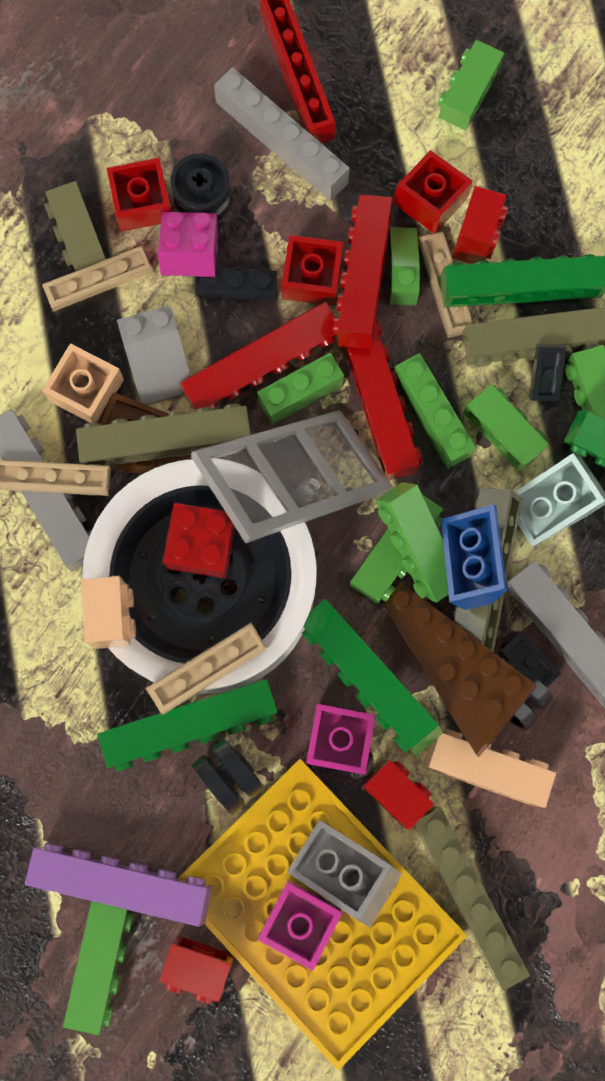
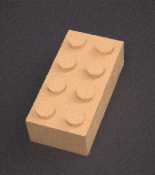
M449 729L442 730L443 734L429 745L423 768L531 806L546 808L556 775L555 772L548 770L549 764L534 759H525V762L519 760L520 754L506 749H497V752L490 750L491 744L478 757L470 744L461 740L463 734Z

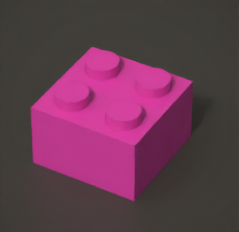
M162 212L158 244L160 274L167 276L215 277L218 247L217 213Z
M317 704L306 764L365 775L375 715Z
M287 879L259 933L258 940L313 971L342 915V910Z

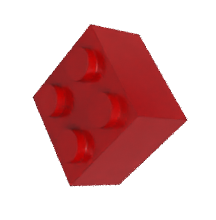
M430 150L397 184L393 204L433 234H436L467 200L473 180Z
M160 157L106 168L120 231L124 232L161 224L162 212H171Z
M474 186L452 255L453 259L469 264L483 261L486 258L491 259L508 207L503 206L506 198L505 194Z
M289 235L281 285L282 299L314 304L326 302L329 306H335L343 242Z
M174 503L163 559L165 567L171 570L226 578L235 525L226 511Z
M385 760L361 786L403 828L410 830L434 805L429 799L432 793L421 782L416 781L413 783L407 777L410 771L398 760L393 762Z
M177 935L171 944L159 982L165 983V988L174 993L182 994L183 990L195 994L194 998L200 1002L212 1004V1001L219 1002L234 956L230 952Z

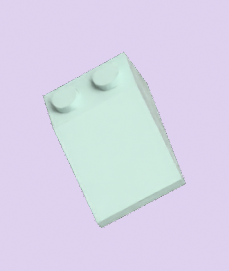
M576 453L566 457L515 491V493L523 498L518 525L532 547L542 543L605 505L604 490L582 457Z

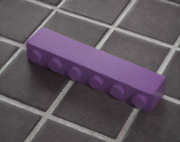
M45 843L44 847L33 848L24 885L198 927L206 922L213 886L206 885V879L188 876L187 880L176 878L177 873L174 871L159 869L158 873L147 871V865L130 862L128 867L118 864V858L101 856V860L90 858L91 852L73 849L72 853L62 851V845Z

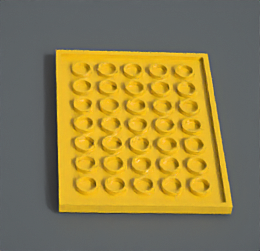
M301 759L179 877L187 880L188 876L206 879V885L213 886L205 925L338 1071L468 936ZM321 820L394 867L402 875L371 927L359 922L342 910V915L312 971L260 942L258 936L287 879L327 900L287 872L318 821Z

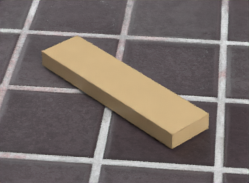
M440 231L436 234L418 237V246L447 338L462 335L465 325L473 324L468 306L448 308L443 306L440 275L445 265L454 263L445 233Z
M141 245L42 284L52 310L57 311L154 271L145 249Z
M0 460V490L109 496L110 466Z
M250 623L146 689L160 713L164 715L265 652L267 648Z

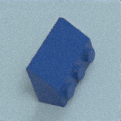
M493 504L441 519L449 602L463 610L492 604L507 591L496 505Z

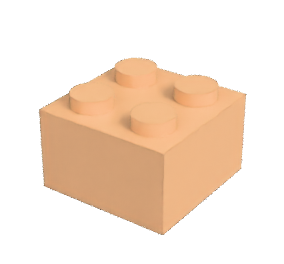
M70 343L42 392L49 402L90 423H99L113 393H117L124 378L119 368Z
M120 576L81 579L84 642L94 649L131 646V638L136 637L135 620L131 619L129 615V607H134L133 590L129 589L128 584Z

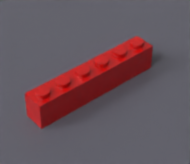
M259 0L260 15L301 126L320 143L334 140L335 120L290 1Z
M360 195L358 206H353L352 222H355V226L349 228L348 244L352 245L351 249H346L344 265L348 266L347 272L343 271L341 276V288H344V294H339L337 300V311H341L340 318L335 317L333 334L338 335V346L372 349L392 215V197Z
M326 302L318 304L180 381L178 384L194 412L200 408L215 409L218 407L217 401L224 397L227 401L241 394L240 388L247 384L250 387H254L265 381L263 375L272 370L274 374H277L289 367L288 361L296 357L300 361L311 355L313 347L320 344L323 348L336 341L333 334L334 317Z
M376 320L372 349L344 347L381 469L389 480L417 473L420 467L419 463H422V455L419 447H414L411 438L414 437V430L411 422H406L403 413L406 411L403 396H398L395 388V386H398L396 373L394 370L390 371L387 363V361H390L389 351L386 345L381 344L379 336H382L379 321Z

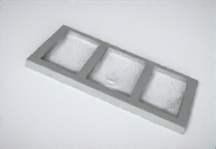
M340 410L191 453L192 460L245 543L377 497L393 488L389 479Z

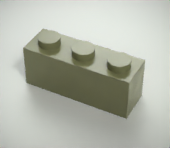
M76 181L45 191L49 202L44 203L49 218H55L57 226H54L53 229L58 242L64 241L66 246L62 253L67 266L73 264L75 271L105 260Z

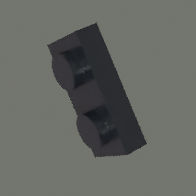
M536 344L529 398L532 401H559L567 349L564 345Z
M521 631L499 651L504 658L509 659L528 671L546 688L562 674Z

